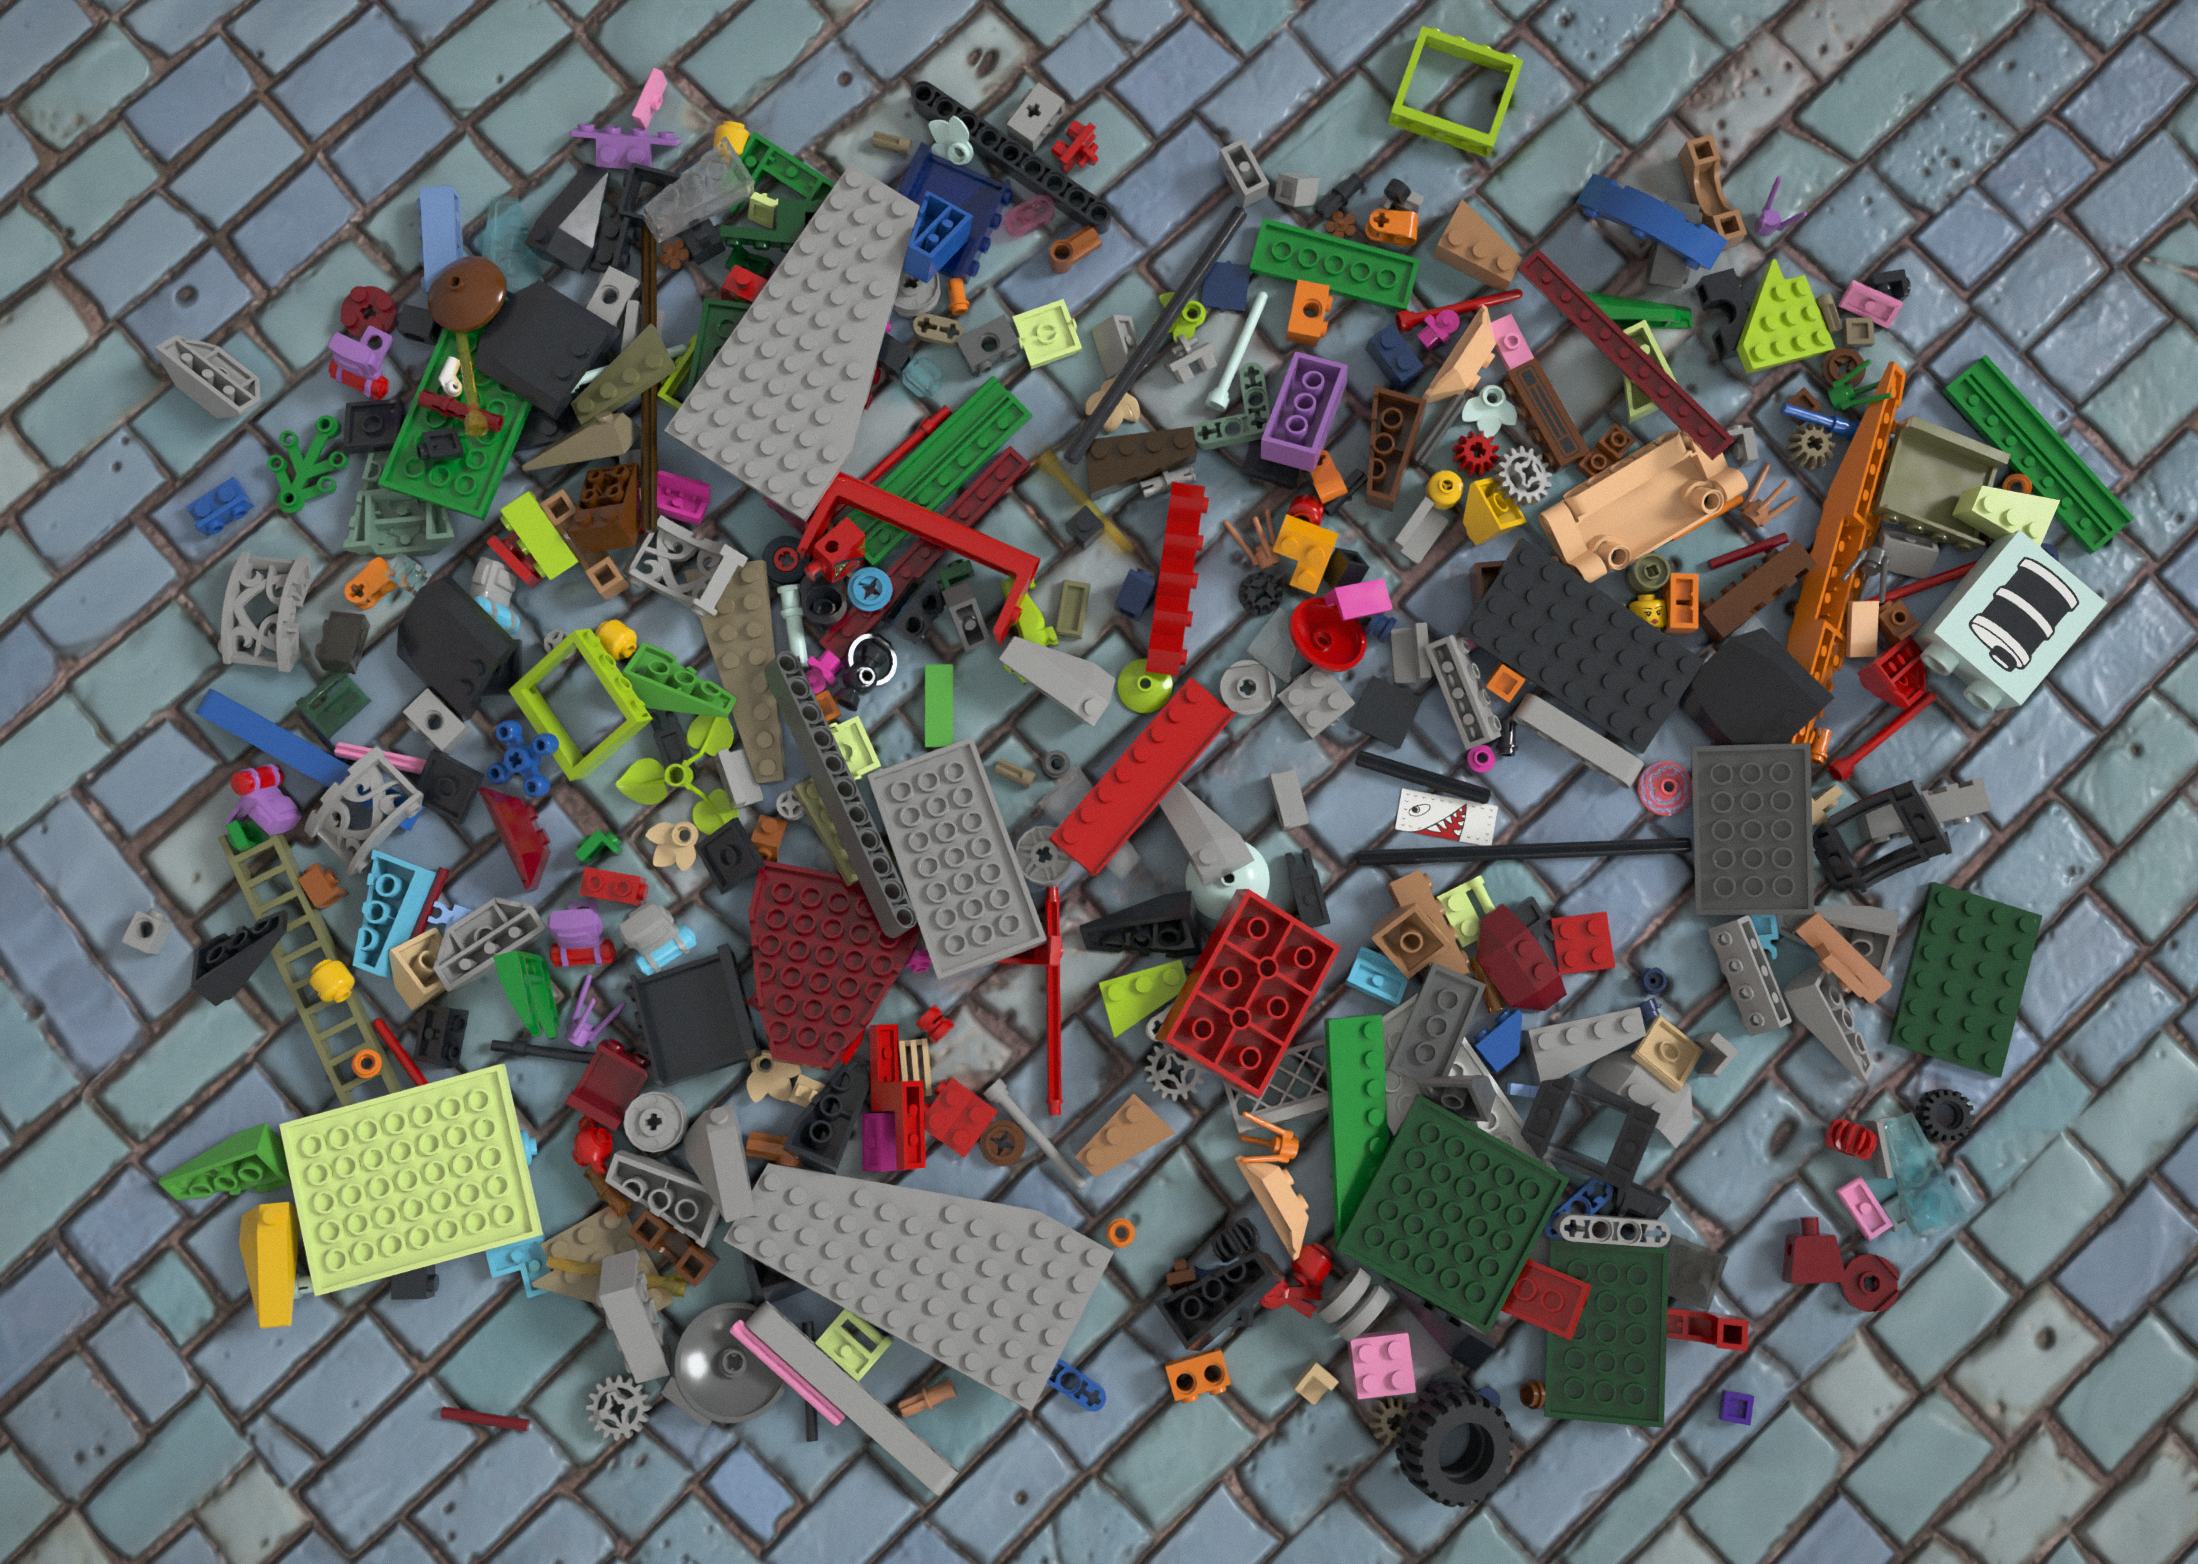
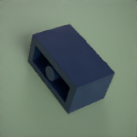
M1392 323L1369 338L1365 350L1397 392L1420 376L1424 367Z

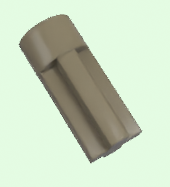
M874 131L871 142L872 147L906 156L910 155L912 148L911 139Z
M1829 293L1816 298V303L1829 334L1839 333L1840 330H1843L1832 294Z
M1001 758L994 769V773L1019 783L1028 789L1032 786L1036 773Z

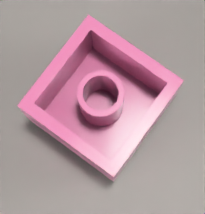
M1396 1329L1362 1333L1352 1341L1347 1342L1353 1393L1357 1399L1416 1393L1409 1334L1407 1331Z

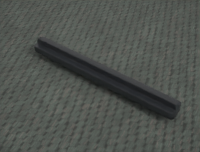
M1359 751L1356 757L1355 764L1357 766L1481 804H1487L1491 796L1490 789L1369 752Z

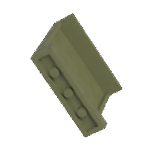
M1915 416L1898 422L1872 514L1882 517V521L1886 523H1898L1906 526V530L1910 532L1931 536L1930 539L1935 542L1952 544L1956 550L1961 552H1971L1974 549L1984 547L1986 542L1978 539L1980 531L1955 518L1952 514L1962 491L1979 486L1993 487L1997 469L2008 465L2010 454Z

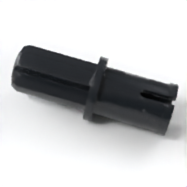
M1352 173L1338 188L1334 187L1332 193L1317 206L1318 215L1326 220L1342 205H1348V200L1364 186L1361 177L1356 173Z
M1355 469L1343 481L1348 493L1323 504L1324 513L1327 516L1332 517L1346 501L1350 502L1352 495L1367 481L1368 478L1362 470Z

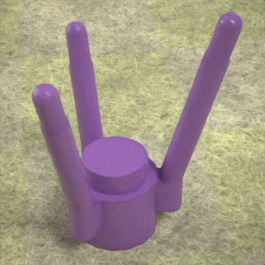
M1781 176L1776 177L1766 204L1762 208V213L1755 222V234L1769 236L1775 230L1782 231L1786 226L1807 215V212L1803 211L1785 221H1781L1779 213L1771 210V205L1782 180Z
M591 974L586 976L573 1015L566 1027L568 1030L564 1035L567 1040L580 1047H585L588 1041L594 1043L598 1034L626 1006L625 1002H621L592 1031L593 1025L586 1020L596 1002L594 998L590 999L581 1018H578L590 986Z

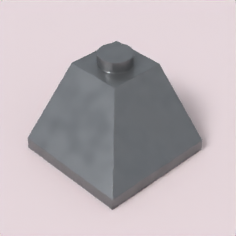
M1454 1075L1417 1079L1416 1083L1423 1097L1466 1121L1488 1122L1496 1097L1495 1090L1488 1076Z

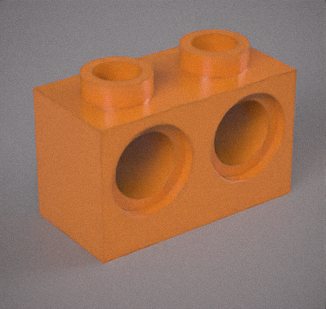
M1670 573L1668 581L1662 586L1661 599L1666 603L1667 625L1661 628L1663 633L1668 635H1690L1698 629L1699 574Z
M1219 1346L1164 1363L1175 1401L1181 1400L1182 1404L1198 1399V1394L1208 1391L1210 1395L1226 1391L1225 1386L1231 1385ZM1216 1365L1220 1368V1374L1216 1379H1208L1204 1376V1371L1208 1366ZM1183 1373L1192 1376V1383L1186 1388H1181L1176 1384L1178 1376Z

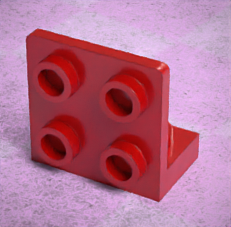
M515 530L503 541L493 535L486 543L526 584L533 589L544 579L533 566L537 561L532 554L526 555L516 541L520 537Z

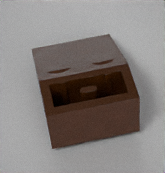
M638 463L588 470L569 530L570 534L585 554L635 546L641 526Z

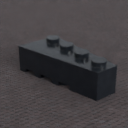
M1256 1251L1224 1267L1223 1270L1213 1275L1209 1274L1200 1279L1201 1281L1189 1287H1184L1176 1291L1175 1294L1154 1303L1185 1349L1201 1351L1286 1277L1270 1254Z

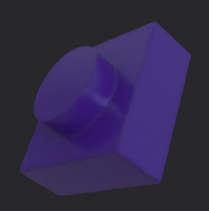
M1722 1389L1718 1419L1750 1426L1754 1396Z

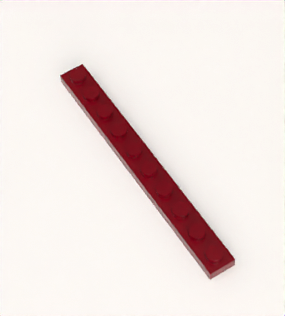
M1539 249L1532 253L1518 267V272L1712 461L1734 442L1735 439Z
M1009 446L942 516L971 528L1030 467V463ZM919 538L886 572L893 588L890 602L882 609L872 612L859 610L854 605L820 639L819 644L825 650L831 651L842 661L850 642L862 634H868L880 622L913 576L921 579L949 550ZM876 583L866 592V598L871 594L880 596L875 589Z

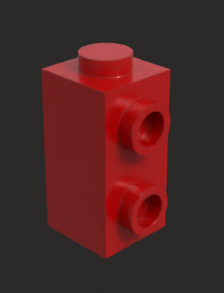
M585 867L579 895L640 907L641 902L647 898L648 884H645V878Z

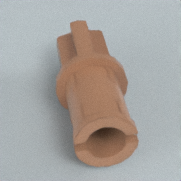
M949 1378L931 1388L926 1389V1387H923L922 1392L899 1401L898 1407L902 1416L907 1418L927 1408L932 1410L934 1405L956 1397L957 1394Z

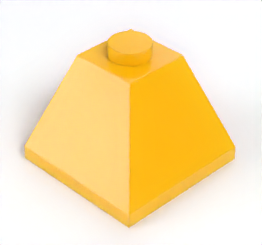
M1493 477L1474 481L1469 487L1463 524L1466 527L1468 537L1476 546L1491 542L1527 523L1518 504L1512 505L1511 497L1504 500L1502 497L1505 492L1503 490H1496L1500 483L1493 480Z

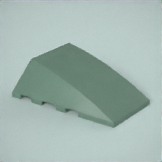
M391 451L369 452L362 476L363 485L361 491L357 493L355 500L357 506L354 516L350 518L348 525L350 531L348 538L344 539L343 550L374 558L382 557L383 559L437 554L456 540L447 509L381 488L377 484Z

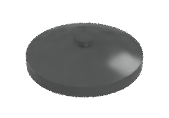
M730 1302L711 1307L698 1315L687 1326L678 1341L674 1355V1376L677 1387L686 1403L695 1412L709 1420L720 1423H741L754 1419L768 1411L780 1399L788 1385L730 1333V1329L736 1321L742 1320L746 1323L759 1308L755 1307V1305Z

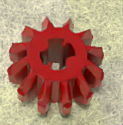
M1471 430L1467 433V437L1461 435L1458 438L1459 444H1455L1452 449L1456 453L1452 458L1453 462H1461L1458 472L1466 468L1468 470V477H1471L1474 471L1478 477H1482L1485 471L1491 472L1493 470V463H1497L1499 456L1494 454L1499 450V446L1491 445L1494 440L1493 436L1487 439L1483 438L1484 431L1482 430L1476 437L1475 433ZM1473 450L1478 451V452H1477V456H1479L1478 458L1474 457V452H1473Z
M1836 1119L1831 1121L1830 1126L1827 1127L1824 1143L1830 1149L1846 1156L1865 1160L1870 1159L1875 1151L1878 1136L1864 1126L1847 1120Z

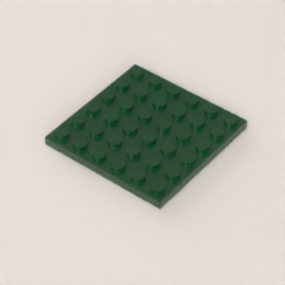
M1416 1094L1335 1248L1484 1332L1489 1333L1562 1195L1569 1178L1422 1095Z

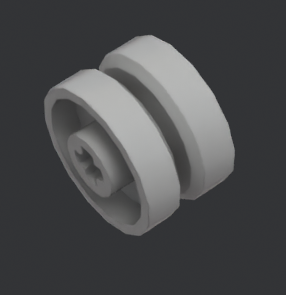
M1360 1266L1355 1267L1346 1274L1328 1293L1317 1309V1313L1328 1324L1338 1320L1335 1331L1347 1342L1355 1339L1375 1320L1390 1298V1295L1380 1285L1376 1284L1369 1287L1371 1277Z

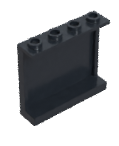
M728 943L717 946L718 953L641 979H637L634 974L629 975L631 986H628V992L632 1002H636L638 1009L634 1013L638 1027L643 1029L645 1037L641 1039L642 1048L646 1055L649 1054L651 1064L647 1066L649 1076L653 1082L656 1081L662 1088L762 1056L735 952Z

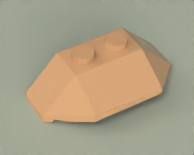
M1481 306L1425 391L1422 399L1427 400V404L1452 399L1454 395L1462 397L1467 389L1473 391L1481 378L1477 373L1481 367L1487 369L1495 355L1491 352L1496 342L1486 306Z
M1236 1155L1233 1157L1235 1163L1291 1259L1296 1260L1299 1258L1309 1218L1305 1212L1309 1209L1308 1204L1301 1193L1295 1195L1290 1186L1294 1184V1181L1286 1168L1281 1170L1279 1166L1266 1162L1241 1163L1240 1159L1244 1156Z

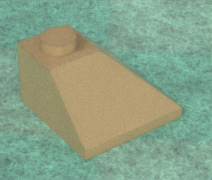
M436 927L390 949L388 952L395 989L411 1010L435 999L446 990L433 969L443 936Z

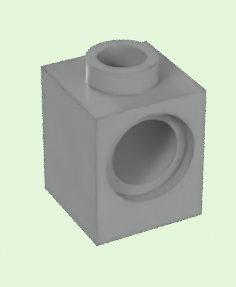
M150 908L148 912L137 910L121 942L145 953L159 955L174 923L165 920L167 915ZM151 923L153 931L151 935L147 937L145 932L146 927Z

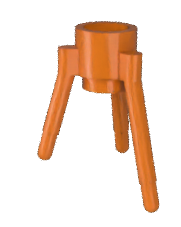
M1246 1111L1242 1112L1243 1117L1279 1135H1274L1271 1140L1241 1135V1141L1269 1146L1270 1152L1275 1153V1155L1242 1157L1240 1159L1241 1163L1277 1161L1288 1163L1289 1159L1296 1157L1299 1141L1297 1137L1293 1136V1131L1284 1130Z

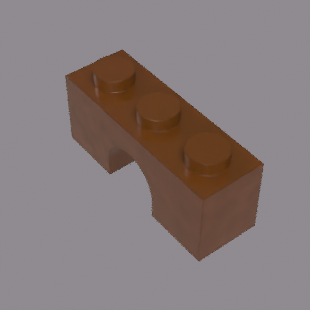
M648 1208L643 1211L627 1232L649 1251L656 1250L670 1259L674 1264L673 1270L694 1287L705 1280L720 1260L709 1249L697 1244L696 1240L687 1234L679 1232L665 1219L651 1213Z

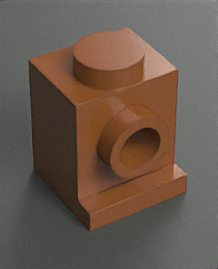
M1901 599L1895 603L1889 600L1879 607L1878 630L1890 646L1903 640L1922 626V623L1916 621Z
M320 863L313 864L305 869V875L298 878V881L316 908L327 909L349 894L347 889L337 886L339 880L335 873L330 869L322 868Z

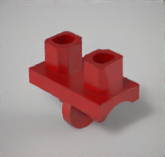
M1074 120L1066 131V136L1074 141L1069 147L1059 140L1051 149V155L1060 163V170L1066 175L1075 164L1083 168L1086 163L1095 166L1098 162L1095 152L1099 147L1097 144L1092 143L1096 139L1093 133L1096 126L1090 122L1085 126Z

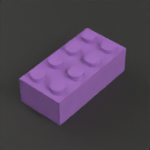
M1295 351L1261 439L1262 459L1314 473L1347 384L1348 365Z

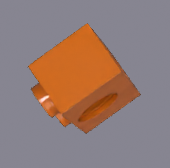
M1303 280L1297 281L1285 340L1317 346L1319 339L1325 338L1328 322L1323 321L1325 312L1330 313L1333 296L1328 295L1330 286ZM1313 310L1317 316L1309 318L1304 314V311Z

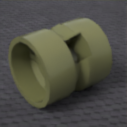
M1645 554L1628 568L1625 574V584L1634 595L1652 594L1668 581L1670 566L1667 560L1659 554Z

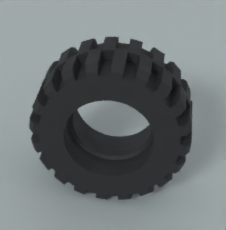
M1447 1384L1445 1388L1441 1385L1433 1387L1431 1389L1432 1393L1429 1394L1425 1391L1418 1396L1419 1401L1416 1404H1410L1407 1408L1409 1412L1406 1418L1402 1417L1399 1426L1402 1428L1401 1432L1396 1434L1395 1443L1400 1445V1448H1396L1397 1460L1401 1462L1400 1469L1408 1477L1410 1483L1437 1503H1442L1448 1507H1455L1457 1505L1467 1507L1471 1505V1501L1479 1503L1486 1499L1485 1494H1492L1497 1489L1496 1485L1500 1480L1504 1481L1507 1475L1505 1473L1506 1467L1511 1466L1513 1457L1510 1455V1450H1514V1439L1509 1437V1435H1512L1510 1423L1506 1421V1415L1501 1409L1496 1407V1404L1466 1386L1460 1387L1457 1384ZM1463 1423H1469L1470 1440L1466 1451L1455 1463L1446 1467H1440L1438 1457L1443 1439L1454 1427Z

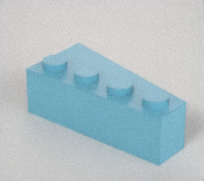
M373 849L371 856L373 860L372 871L368 873L366 884L369 885L367 900L363 902L362 913H364L362 928H359L352 966L378 976L393 979L388 952L390 949L409 940L436 872Z

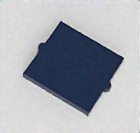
M1229 260L1226 263L1216 262L1204 279L1201 304L1204 308L1218 309L1222 313L1225 310L1245 313L1250 266L1232 264Z

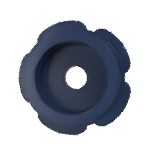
M1645 968L1640 973L1639 986L1643 991H1647L1650 995H1656L1665 989L1667 979L1660 968ZM1654 978L1655 983L1652 984L1650 982V979Z
M1653 997L1634 1008L1640 1007L1642 1018L1645 1022L1659 1015L1658 1008L1662 1005H1658Z

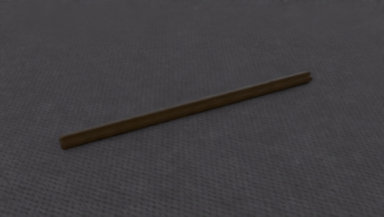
M643 225L641 227V332L650 323L657 329L656 227L652 225ZM657 384L641 393V528L645 533L657 531Z

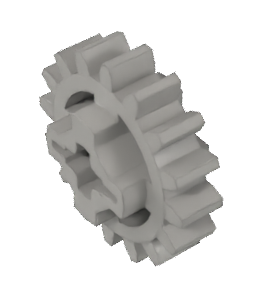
M1523 446L1516 450L1511 448L1498 458L1499 463L1493 468L1496 472H1499L1493 477V480L1500 483L1496 490H1503L1505 492L1502 497L1504 500L1511 497L1512 505L1520 502L1522 507L1528 504L1534 505L1547 496L1546 490L1552 486L1547 481V479L1552 477V473L1545 470L1549 464H1542L1540 461L1542 455L1539 454L1535 457L1532 448L1526 452Z
M1163 1044L1164 1048L1162 1050L1155 1046L1153 1048L1156 1053L1155 1057L1147 1056V1059L1152 1062L1151 1066L1144 1067V1070L1151 1072L1152 1075L1146 1081H1154L1155 1083L1152 1091L1155 1092L1161 1089V1098L1164 1099L1169 1093L1171 1094L1172 1101L1177 1100L1178 1094H1181L1185 1100L1188 1099L1187 1091L1189 1090L1196 1094L1198 1091L1194 1085L1196 1083L1204 1084L1199 1075L1206 1073L1207 1070L1200 1068L1198 1064L1189 1059L1183 1061L1177 1058L1174 1050ZM1164 1054L1166 1063L1163 1069L1156 1071L1158 1060ZM1170 1057H1172L1176 1065H1182L1183 1070L1179 1072L1180 1083L1174 1074H1168L1172 1063ZM1194 1069V1076L1191 1082L1186 1085V1074L1189 1070ZM1169 1079L1175 1083L1177 1089L1167 1088L1160 1081Z
M619 1374L615 1381L611 1375L606 1378V1385L602 1382L596 1385L599 1393L592 1392L589 1394L594 1403L586 1406V1409L593 1411V1415L588 1418V1421L596 1420L598 1424L595 1426L594 1431L596 1432L601 1428L604 1429V1438L614 1433V1439L618 1441L621 1439L622 1433H624L628 1439L633 1436L632 1428L637 1432L641 1431L643 1426L640 1421L647 1422L650 1418L645 1414V1411L650 1410L652 1404L645 1403V1400L651 1394H643L641 1390L645 1384L640 1383L636 1386L633 1376L625 1381L624 1374ZM622 1388L629 1390L633 1395L623 1392ZM607 1392L606 1405L605 1407L601 1408L602 1399L605 1393ZM623 1403L625 1408L622 1411L615 1410L614 1405ZM635 1406H638L637 1415L632 1421V1410ZM606 1419L614 1421L617 1426L612 1425Z

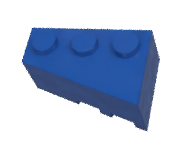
M926 190L924 201L907 247L903 271L927 284L968 241L973 215Z

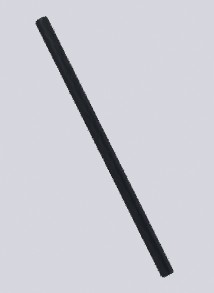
M1236 206L1230 212L1064 453V458L1068 463L1076 465L1081 460L1247 218L1244 208Z
M1690 838L1377 849L1359 850L1356 854V860L1359 866L1679 854L1691 852L1692 843Z

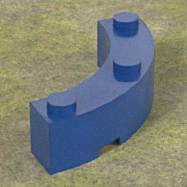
M1592 174L1576 202L1584 208L1582 213L1589 218L1597 220L1600 217L1630 229L1629 233L1640 240H1644L1646 237L1685 259L1683 264L1696 271L1699 267L1711 270L1728 241L1702 223L1696 225L1689 220H1683L1686 214L1628 185L1623 189L1616 181L1600 175Z

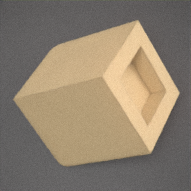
M1313 1359L1292 1384V1388L1311 1404L1315 1405L1327 1389L1332 1391L1339 1381Z

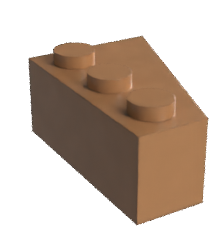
M1463 199L1460 201L1432 256L1500 292L1506 291L1522 261V258Z
M1133 1093L1075 1155V1158L1097 1177L1176 1133Z

